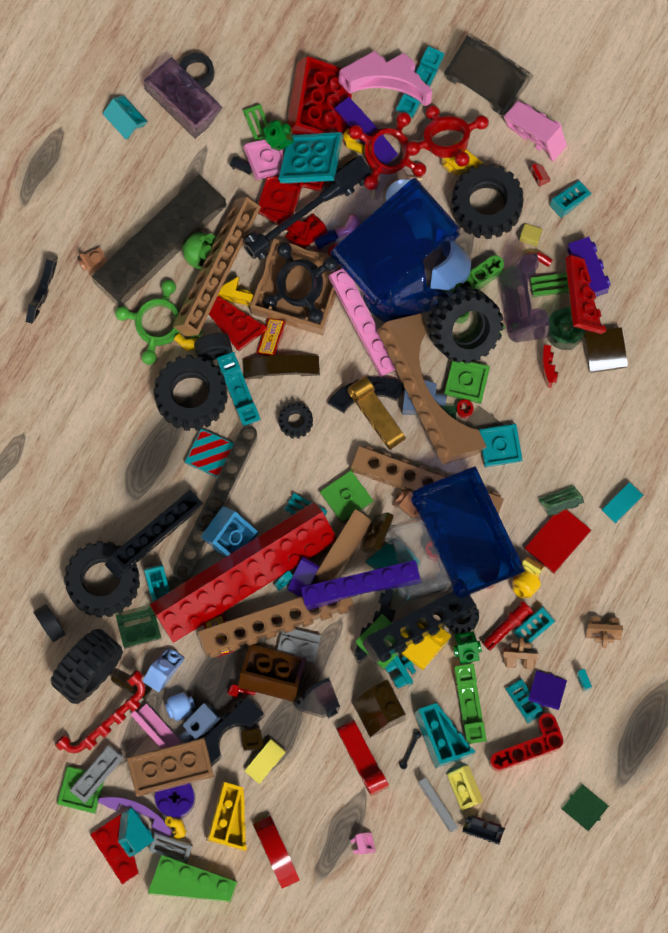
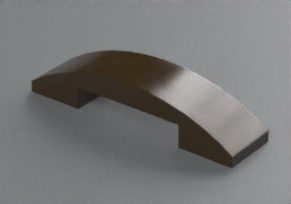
M273 355L243 360L244 379L299 374L301 376H320L319 356Z

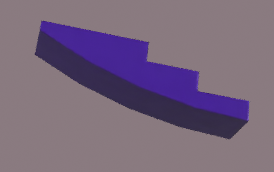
M347 97L334 108L349 128L352 125H359L363 132L369 136L378 130L350 97ZM384 135L376 139L374 154L379 162L386 165L398 153Z

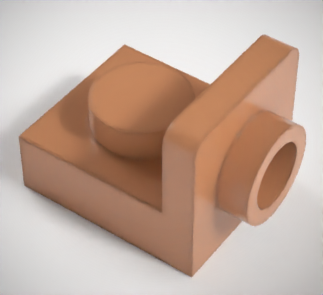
M100 247L85 255L83 252L79 254L81 260L78 262L82 270H87L89 275L109 265Z
M408 490L398 492L392 504L395 508L401 509L412 520H416L426 507V504Z

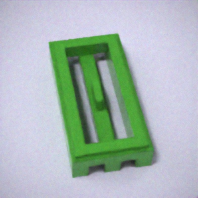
M261 104L243 110L255 142L265 140V135L255 110L259 111L264 126H268ZM249 112L252 113L261 137L259 138L248 114Z
M567 273L530 278L533 297L569 293ZM564 279V281H557V282H549V283L535 284V283H538V282H546V281H554V280ZM565 285L566 287L552 290L536 291V289L549 288Z

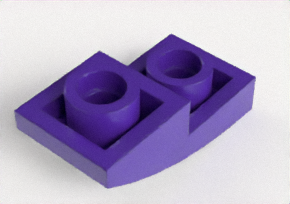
M303 557L290 582L288 591L303 597L301 587L312 584L320 566Z

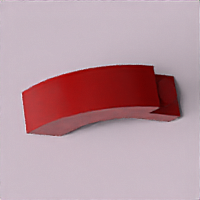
M271 816L254 823L255 831L281 888L283 889L300 881Z

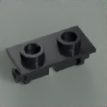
M473 814L471 816L467 815L462 829L463 833L500 845L505 830L501 824L488 821V824L484 825L485 819Z

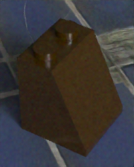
M388 679L369 688L352 703L370 738L405 721L406 714Z

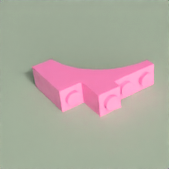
M374 51L344 67L339 72V83L349 94L368 88H388L406 93L417 99L424 106L429 105L432 98V89L420 79L417 73H414L415 63L405 53L386 62L382 56Z

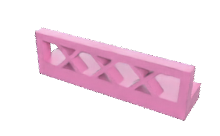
M147 704L138 712L134 711L131 714L132 718L160 749L182 744Z

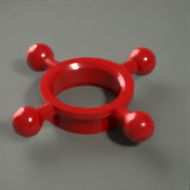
M436 105L428 106L425 114L428 119L433 121L426 126L423 141H410L407 143L405 148L407 154L415 156L424 148L440 158L455 157V163L458 166H466L470 161V157L464 151L468 147L471 132L476 128L479 130L486 129L489 125L488 118L484 115H479L475 118L474 122L467 124L458 117H440V110ZM446 130H454L463 134V138L451 146H440L432 141L433 136Z
M401 112L397 115L395 129H378L370 136L365 134L359 125H352L349 128L348 134L350 138L354 140L361 139L366 142L364 155L367 163L373 169L372 174L364 180V186L368 190H375L378 187L380 173L385 175L395 174L405 166L412 169V173L416 177L425 175L427 171L425 164L411 161L410 155L407 154L405 149L409 141L402 133V130L411 122V117L407 112ZM390 135L401 143L403 156L399 164L387 166L378 161L374 154V143L379 136Z

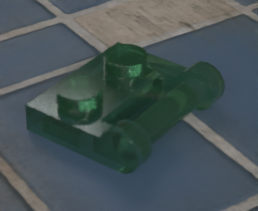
M150 606L146 610L123 616L122 614L116 615L124 649L162 639L157 617ZM149 616L151 618V621L129 627L124 625L126 622Z

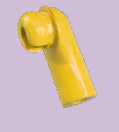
M347 129L343 134L346 147L363 154L365 145L350 138L348 134L349 129Z
M179 333L175 336L174 341L185 351L195 350L194 343L199 337L186 339Z

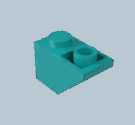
M133 808L121 814L118 842L130 858L154 841L151 831L144 826L140 815Z

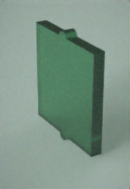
M582 784L574 795H570L569 801L561 810L585 830L589 831L597 821L601 820L600 817L609 806Z

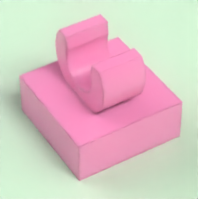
M372 833L355 835L356 838L351 840V843H357L358 849L353 851L354 854L359 853V855L376 852Z

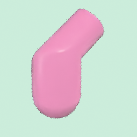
M355 214L349 215L344 227L336 228L337 237L355 233L359 226V218Z

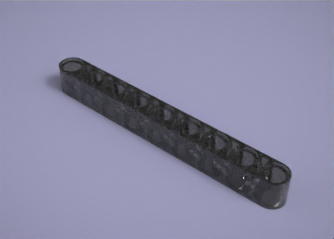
M247 425L241 429L178 557L173 573L179 582L184 583L190 580L208 544L204 540L201 542L194 540L197 534H203L209 526L202 523L205 517L214 519L223 506L226 507L257 443V431L253 426ZM250 432L254 434V437L248 440L244 438V435ZM243 449L246 453L240 457L236 455V451ZM230 466H235L238 468L237 471L232 474L229 473L227 470ZM222 483L229 484V488L224 491L220 490L219 486ZM219 500L221 505L214 508L211 506V502ZM194 551L196 556L193 559H187V552ZM185 568L188 570L185 576L177 575L179 569Z

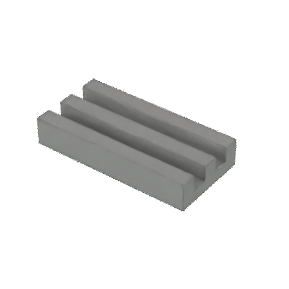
M156 831L149 851L187 864L193 844ZM157 838H158V839H161V840H163V841H166V842L175 844V845H177V846L186 848L187 850L182 849V848H179V847H176V846H174V845H171V844H168V843H165V842H162V841H160V840H157ZM155 844L158 845V846L167 848V849H169V850H171V851H175V852L184 854L185 856L182 857V856H179V855L170 853V852H168V851H165V850L156 848V847H155Z

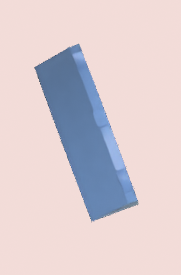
M438 226L435 250L439 251V248H441L443 256L447 257V259L433 268L431 288L452 290L457 283H464L468 279L471 261L461 246L443 228Z

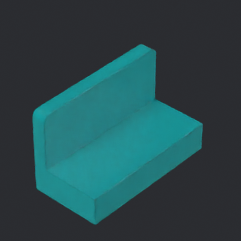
M125 95L113 98L103 112V115L124 139H129L135 129L144 127L148 122Z

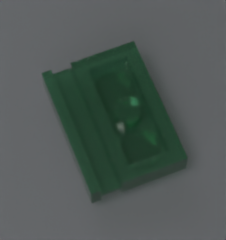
M575 486L539 498L540 505L548 516L557 515L565 509L576 508L579 504L584 503L583 496Z

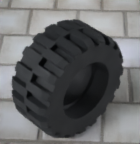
M490 163L489 167H484V164H479L477 169L471 167L468 169L467 174L463 172L460 175L459 181H456L451 202L453 217L455 220H458L460 228H466L465 232L469 235L473 232L476 238H481V235L486 236V239H491L492 235H496V238L502 236L503 232H510L512 226H516L524 202L523 188L520 187L518 178H513L514 174L511 171L505 172V167L499 166V168H495V164ZM491 188L503 196L505 206L496 214H481L471 206L470 196L479 189Z
M467 286L464 289L457 287L453 292L451 290L445 292L446 295L443 298L440 296L437 299L438 303L436 306H432L430 309L432 314H429L427 319L430 324H427V331L430 333L429 338L434 343L433 345L447 358L458 363L461 361L471 363V360L476 362L481 360V356L486 357L489 355V351L491 349L494 350L497 346L495 344L497 340L500 341L502 336L500 331H503L504 326L501 322L503 321V316L498 305L482 291ZM477 311L478 321L474 330L463 338H453L452 330L456 320L466 312Z
M186 355L184 359H181V356L176 357L175 362L169 361L166 363L165 369L161 368L159 377L155 379L154 396L158 411L163 415L165 421L172 423L175 428L183 427L185 431H190V428H195V431L201 430L200 427L204 425L207 428L211 426L213 420L216 422L220 418L219 414L225 410V403H227L228 397L224 375L221 374L218 366H214L213 362L209 359L205 361L202 356L197 355V358H193L192 355ZM187 378L200 379L207 384L209 389L206 401L195 408L181 407L173 398L175 386Z
M97 541V544L87 543V547L83 549L80 547L76 550L77 554L70 557V563L65 568V588L72 602L79 610H83L85 614L95 615L98 618H102V616L112 617L114 613L118 612L120 614L124 612L123 609L126 606L130 607L133 598L136 599L137 589L140 588V575L137 565L132 566L120 577V584L114 592L106 596H94L85 587V574L95 564L106 563L109 557L122 546H116L114 542L110 541L108 543Z
M102 629L92 630L81 638L57 665L50 680L52 686L69 702L73 704L83 702L104 683L118 665L123 655L122 647Z

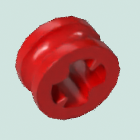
M461 400L456 408V412L461 418H469L474 410L473 403L469 400ZM463 405H466L467 408H470V410L468 409L467 413H464L463 410H460V408H462Z

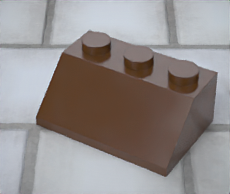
M249 645L240 673L238 688L295 702L306 658L256 645Z

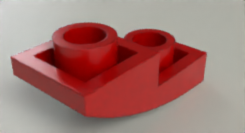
M544 344L542 371L547 388H551L552 383L557 382L558 372L555 371L556 365H552L554 352H551L552 346Z

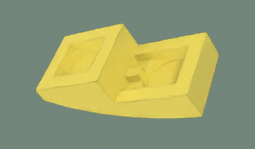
M527 557L521 566L536 577L545 568L530 557Z
M271 739L244 772L260 784L287 751Z

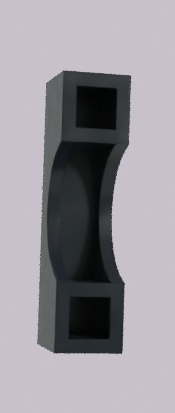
M249 697L245 700L243 698L235 704L236 709L232 713L227 712L220 719L222 722L217 727L214 725L206 732L208 736L204 739L211 767L222 758L220 741L228 730L234 727H245L251 730L265 717L264 713Z

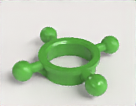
M165 280L162 283V299L146 302L138 313L129 311L125 306H119L115 311V316L120 321L127 319L135 320L139 336L149 344L148 349L141 356L143 363L146 365L155 363L157 359L155 354L156 346H163L173 342L175 336L180 333L173 327L166 335L153 336L148 334L142 326L145 313L149 309L158 306L172 311L176 320L180 311L173 303L169 302L170 295L176 290V284L172 280ZM201 328V330H200V332H199L198 335H194V336H190V337H192V338L200 337V336L202 335V333H203V329Z

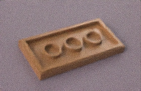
M204 738L127 758L136 797L214 777Z

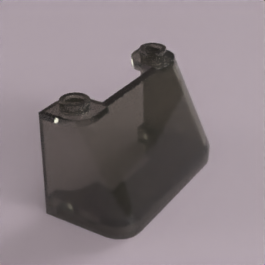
M471 35L466 36L444 72L448 76L447 80L455 85L457 82L462 83L491 102L492 110L500 115L502 113L506 114L534 76L531 72L481 39Z

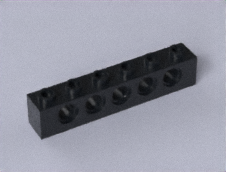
M191 490L187 491L113 553L104 565L118 579L193 516L202 506L203 502Z
M463 585L365 638L362 645L374 664L379 661L382 663L386 662L392 657V654L404 652L412 643L417 645L425 639V636L429 634L434 636L441 631L440 628L444 626L447 628L451 627L457 622V619L469 617L473 613L472 610L476 604ZM449 606L454 607L456 611L450 610ZM433 615L439 616L440 620H436ZM416 623L422 624L424 629L419 628ZM400 632H405L408 637H403ZM384 641H389L392 646H387Z

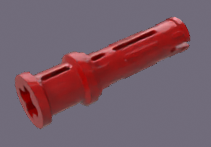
M521 600L519 602L520 605L514 611L508 613V618L481 642L489 651L515 626H520L521 622L529 614L532 615L534 613L524 601Z

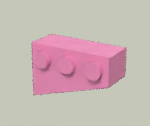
M517 101L504 116L508 128L525 141L529 139L536 144L535 148L538 151L543 149L550 156L549 159L553 162L567 146L561 124L556 120L551 121L542 112H536L527 103L523 104Z

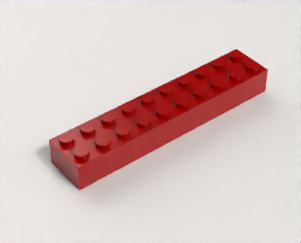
M313 502L149 605L170 640L175 643L282 576L288 570L290 571L298 566L303 557L309 559L336 542L337 537L323 511Z

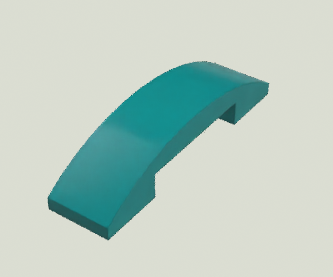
M430 46L427 47L416 73L426 85L431 87L445 53ZM405 93L396 111L399 113L407 112L413 119L422 103Z
M232 352L216 358L243 427L260 421L261 418L235 353Z

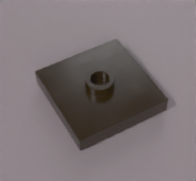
M387 512L375 516L361 549L362 551L369 553L381 549L394 518L393 514Z

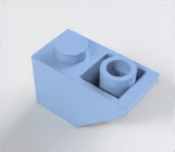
M169 647L150 666L143 682L157 692H160L185 658Z

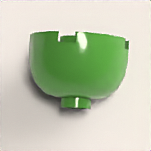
M197 232L187 238L183 243L182 250L184 259L190 266L201 270L214 244L213 238H216L215 235Z

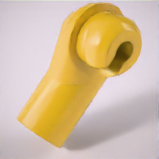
M168 816L165 819V824L175 828L173 830V834H176L174 837L176 839L185 837L187 830L182 819Z

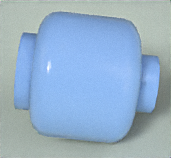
M179 693L167 699L165 708L170 719L173 718L175 721H180L192 716V708H195L192 697H188L185 693Z

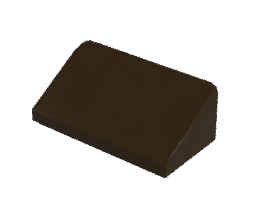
M121 670L117 671L111 678L112 683L135 694L138 690L136 684L131 686L126 681L130 675ZM145 684V694L141 698L143 700H147L153 689Z

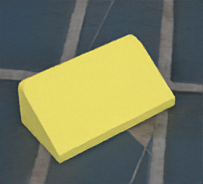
M463 766L447 774L461 811L483 802L469 766Z

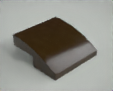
M622 327L606 329V332L603 334L595 332L584 333L590 373L628 367Z

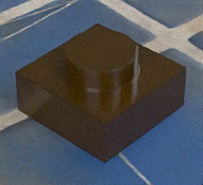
M261 728L241 731L244 752L263 749Z

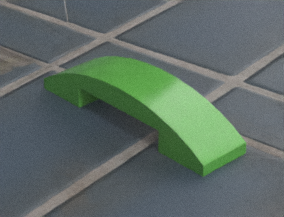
M474 663L454 666L466 741L468 744L486 742Z

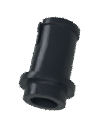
M240 156L232 158L230 166L233 167V170L237 169L249 176L251 175L252 169L249 162L240 159Z

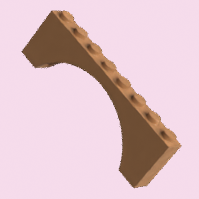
M417 314L388 321L377 330L442 464L475 456L487 446L479 430L467 427L448 415L432 397L424 382L420 368L419 351L422 340L428 331L422 315Z

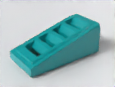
M579 180L555 196L550 203V207L560 218H563L592 193ZM575 189H577V190L582 194V196H580V195L575 191Z
M543 606L518 627L514 634L518 638L524 637V643H531L553 625L556 620ZM540 614L548 620L547 624L539 617ZM534 619L541 624V629L533 622ZM530 624L537 633L533 634L527 625ZM524 629L531 638L527 639L521 630Z
M522 678L505 688L527 724L544 714L541 706L535 702L522 708L523 705L530 702L528 700L530 690ZM521 687L524 689L516 695L513 694V692ZM527 694V697L518 702L517 699Z

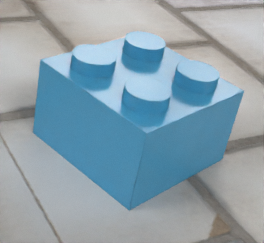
M223 506L201 535V538L225 558L254 540L259 532L238 513Z

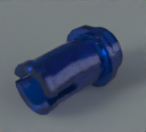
M328 229V232L313 240L320 250L332 242L335 243L339 238L334 229Z

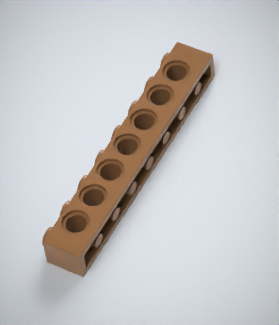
M248 197L235 199L172 326L187 337L199 334L244 243L243 238L247 236L261 208Z
M368 446L358 447L351 466L352 472L400 490L411 491L417 496L491 523H496L504 500L500 494L492 491L487 493L482 491L483 488L472 485V487L465 485V482L460 479L454 478V480H451L440 472H429V469L424 466L418 465V467H415L404 459H393L392 455L385 452L379 454ZM371 460H376L379 465L377 467H370L368 463ZM393 466L397 469V472L389 474L386 469ZM407 473H412L415 478L409 481L404 476ZM429 479L433 482V485L425 487L422 482ZM443 486H448L451 492L445 494L440 489ZM465 492L469 495V498L461 500L458 495ZM479 499L486 500L487 505L484 507H480L477 504V501Z
M303 597L199 631L198 637L205 657L215 658L222 655V651L229 649V652L240 649V645L246 643L248 646L259 642L258 639L264 637L271 639L282 631L289 633L294 631L296 626L303 625V627L312 625L314 620L321 618V621L330 619L332 614L338 612L340 615L351 611L350 608L353 607L354 603L350 597L337 601V605L334 607L328 605L319 607L318 612L311 613L305 607ZM297 611L300 614V618L292 619L289 613ZM278 617L282 623L276 626L272 624L271 619ZM259 623L263 626V630L257 632L253 629V625ZM236 630H242L244 631L245 636L242 638H237L234 632ZM224 636L227 641L224 644H218L216 638Z

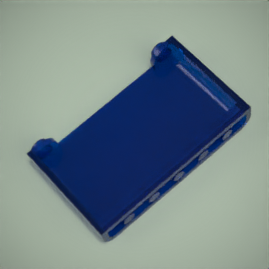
M413 178L343 239L330 254L338 261V264L369 300L377 306L387 301L388 291L444 241L451 240L453 242L460 236L459 232L462 229L418 179Z
M476 466L420 487L413 492L411 497L412 504L419 512L453 585V592L456 596L465 598L525 572Z

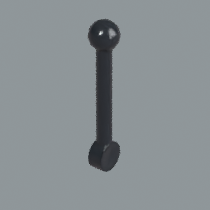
M419 731L414 732V739L404 761L400 763V768L403 770L407 768L408 759L417 740L421 737Z

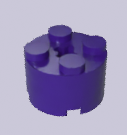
M185 784L155 792V803L160 812L166 817L170 816L181 819L193 810L196 803V795L192 786ZM177 793L180 799H177V803H174L170 798L174 797V794Z

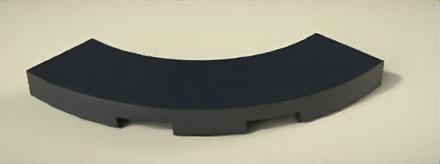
M50 255L46 259L39 287L28 306L25 321L32 324L40 313L38 308H41L42 304L45 303L49 292L48 286L56 270L58 256Z
M367 377L375 389L374 393L379 397H386L397 401L405 388L403 382L393 378ZM358 380L338 390L329 400L328 405L344 414L355 403L347 389Z

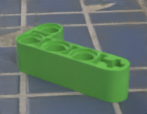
M500 256L488 258L471 270L468 279L464 283H457L455 288L461 285H468L473 289H482L502 274L504 268L503 259ZM482 274L485 278L478 280L475 276ZM443 290L441 297L443 298L446 295L445 292L449 290ZM470 312L460 316L456 323H465L469 318Z

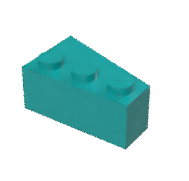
M437 703L420 708L415 712L416 720L435 769L470 757L476 752L465 741L464 736L453 726L452 721Z

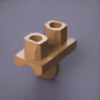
M592 616L587 625L586 638L595 639V642H602V648H606L607 643L621 640L623 625H620L619 618H609L607 625L601 624L600 617Z
M520 637L519 642L511 643L512 648L519 649L503 648V657L507 668H516V659L519 658L524 659L523 667L525 669H534L536 660H539L538 650L523 649H531V643H524V637Z

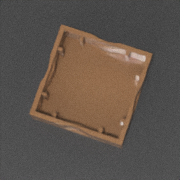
M273 239L265 263L263 277L258 283L250 307L251 314L266 319L284 320L286 325L323 336L337 295L328 276L345 268L346 260L335 257L338 261L337 269L332 272L326 271L322 274L323 289L314 304L316 308L323 312L324 318L320 323L315 324L309 320L308 315L310 311L307 306H293L283 298L278 301L277 306L273 309L271 306L267 309L263 305V298L266 295H274L278 292L277 276L286 263L285 259L277 253V247L284 242ZM290 244L293 260H309L319 267L323 265L325 258L330 256L320 252H311L300 246ZM298 266L289 272L286 279V288L289 295L294 299L305 297L311 290L312 276L308 269Z

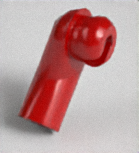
M537 251L528 252L523 262L531 266L533 262L538 261L549 267L553 259Z

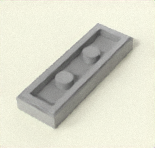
M108 745L70 791L86 804L124 757Z
M424 778L419 781V786L449 832L453 833L458 829L457 825L427 779Z

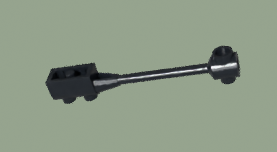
M362 156L354 157L336 170L334 181H329L330 184L317 198L269 233L263 235L253 231L243 238L245 242L243 246L248 255L253 259H263L268 255L269 241L321 203L343 194L347 197L355 192L353 187L358 183L360 186L364 185V180L367 176L371 175V171Z

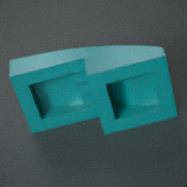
M629 482L602 511L616 524L644 495Z

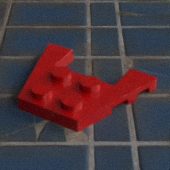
M279 176L267 177L258 204L261 207L258 214L274 224L280 225L295 214L302 188L322 192L325 181L280 183ZM297 221L288 227L286 231L306 241L311 225L307 222Z

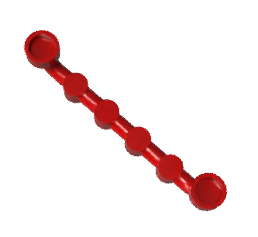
M136 670L128 677L126 681L131 686L136 684L137 692L130 696L122 706L113 711L95 730L85 736L78 745H70L71 739L64 734L54 744L59 751L64 749L73 754L79 753L85 748L91 750L98 743L95 739L100 735L103 738L112 731L110 726L114 722L119 725L126 718L124 713L129 709L134 712L141 705L139 700L143 697L146 690L145 684L142 681L143 674Z

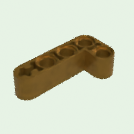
M364 376L349 386L347 391L383 443L391 450L406 440V437L374 393L375 389L370 380Z

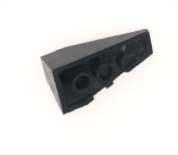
M329 677L312 685L305 692V696L300 697V701L294 704L297 711L320 718H325L326 716L328 719L332 718L340 710V705Z

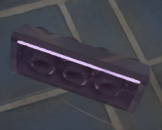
M172 57L144 79V90L194 139L209 128L222 109V106Z

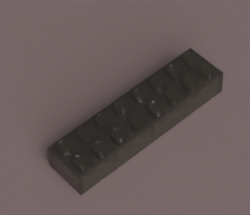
M197 175L91 276L93 283L118 307L123 306L182 249L183 243L188 237L200 232L226 207V199L201 175Z

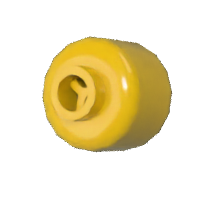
M527 570L521 571L512 582L513 592L520 598H531L541 587L540 576L536 577Z

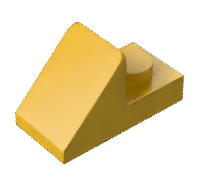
M239 277L222 286L218 294L220 298L228 302L251 307L254 295L247 290L238 291Z

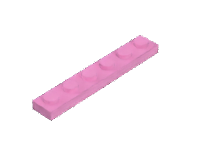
M345 267L330 274L328 278L379 376L382 377L396 370L378 334V328L347 268Z

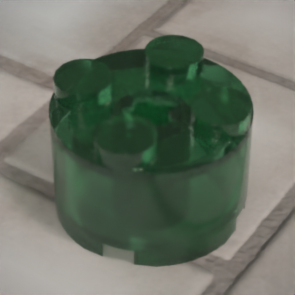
M564 307L554 311L549 317L546 328L548 342L561 350H572L580 344L585 330L573 327L571 308Z

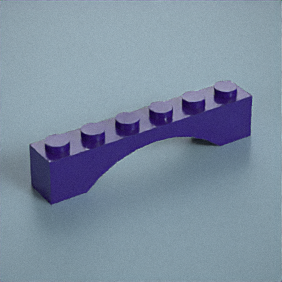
M416 560L301 587L305 607L307 610L353 596L385 589L407 587L422 583L418 564Z

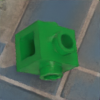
M273 120L263 129L265 141L274 150L281 151L295 142L291 135L292 129L288 123Z
M474 631L455 634L456 645L453 646L454 656L459 657L460 664L480 661L479 653L482 652L480 641L476 640Z

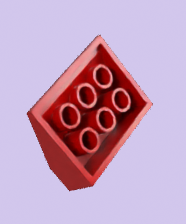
M308 56L297 62L287 120L292 129L291 133L296 135L341 132L343 135L345 133L347 125L334 109L347 97L352 99V93L349 94L339 83V72L343 68Z

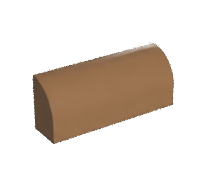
M354 510L315 574L316 581L319 583L341 577L372 525L371 520L358 510Z

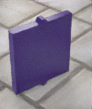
M536 670L528 700L541 704L542 707L547 706L559 710L567 680Z

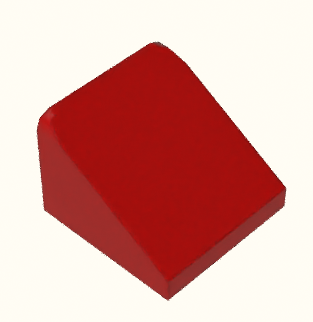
M532 164L531 174L537 185L540 187L549 183L551 179L544 166Z

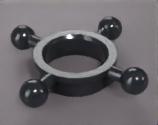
M285 242L279 244L277 253L285 259L286 263L277 276L278 292L274 295H266L263 298V305L267 309H269V306L273 309L277 306L278 301L283 298L293 306H307L310 311L308 315L309 320L315 324L320 323L324 318V314L320 309L316 308L314 302L318 299L323 289L322 274L326 271H335L338 267L337 259L329 256L325 258L323 265L318 267L309 260H293L291 245ZM303 266L308 269L312 276V287L305 297L294 299L287 291L286 279L292 269Z

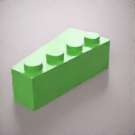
M161 855L148 894L231 902L238 883Z

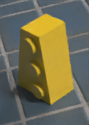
M227 782L222 783L206 839L207 842L243 852L247 851L244 787Z

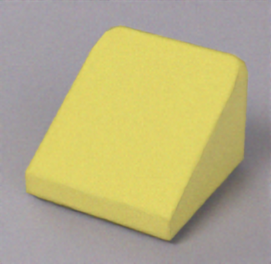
M525 224L519 241L537 247L543 229Z

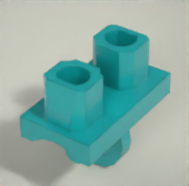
M396 656L385 668L387 673L395 669L400 673L399 676L392 679L397 689L406 685L408 687L413 685L414 681L407 672V669H409L411 674L417 672L414 668L415 664L405 656L402 657L404 665L399 657Z

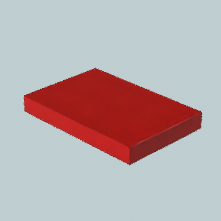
M561 506L524 550L554 574L587 537L591 529L565 507Z

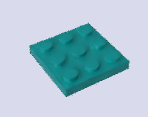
M342 133L292 135L295 142L285 149L279 175L280 183L334 181L343 141Z

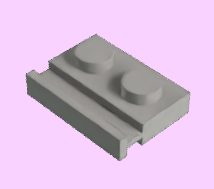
M296 629L289 633L282 631L277 651L306 658V662L314 664L321 635Z

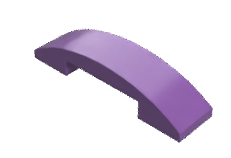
M104 797L98 800L99 804L118 812L121 805L129 809L133 808L137 813L154 820L152 824L153 829L168 836L172 835L170 828L166 826L165 822L155 812L140 803L117 797Z

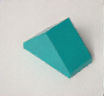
M163 564L144 569L152 602L170 592Z

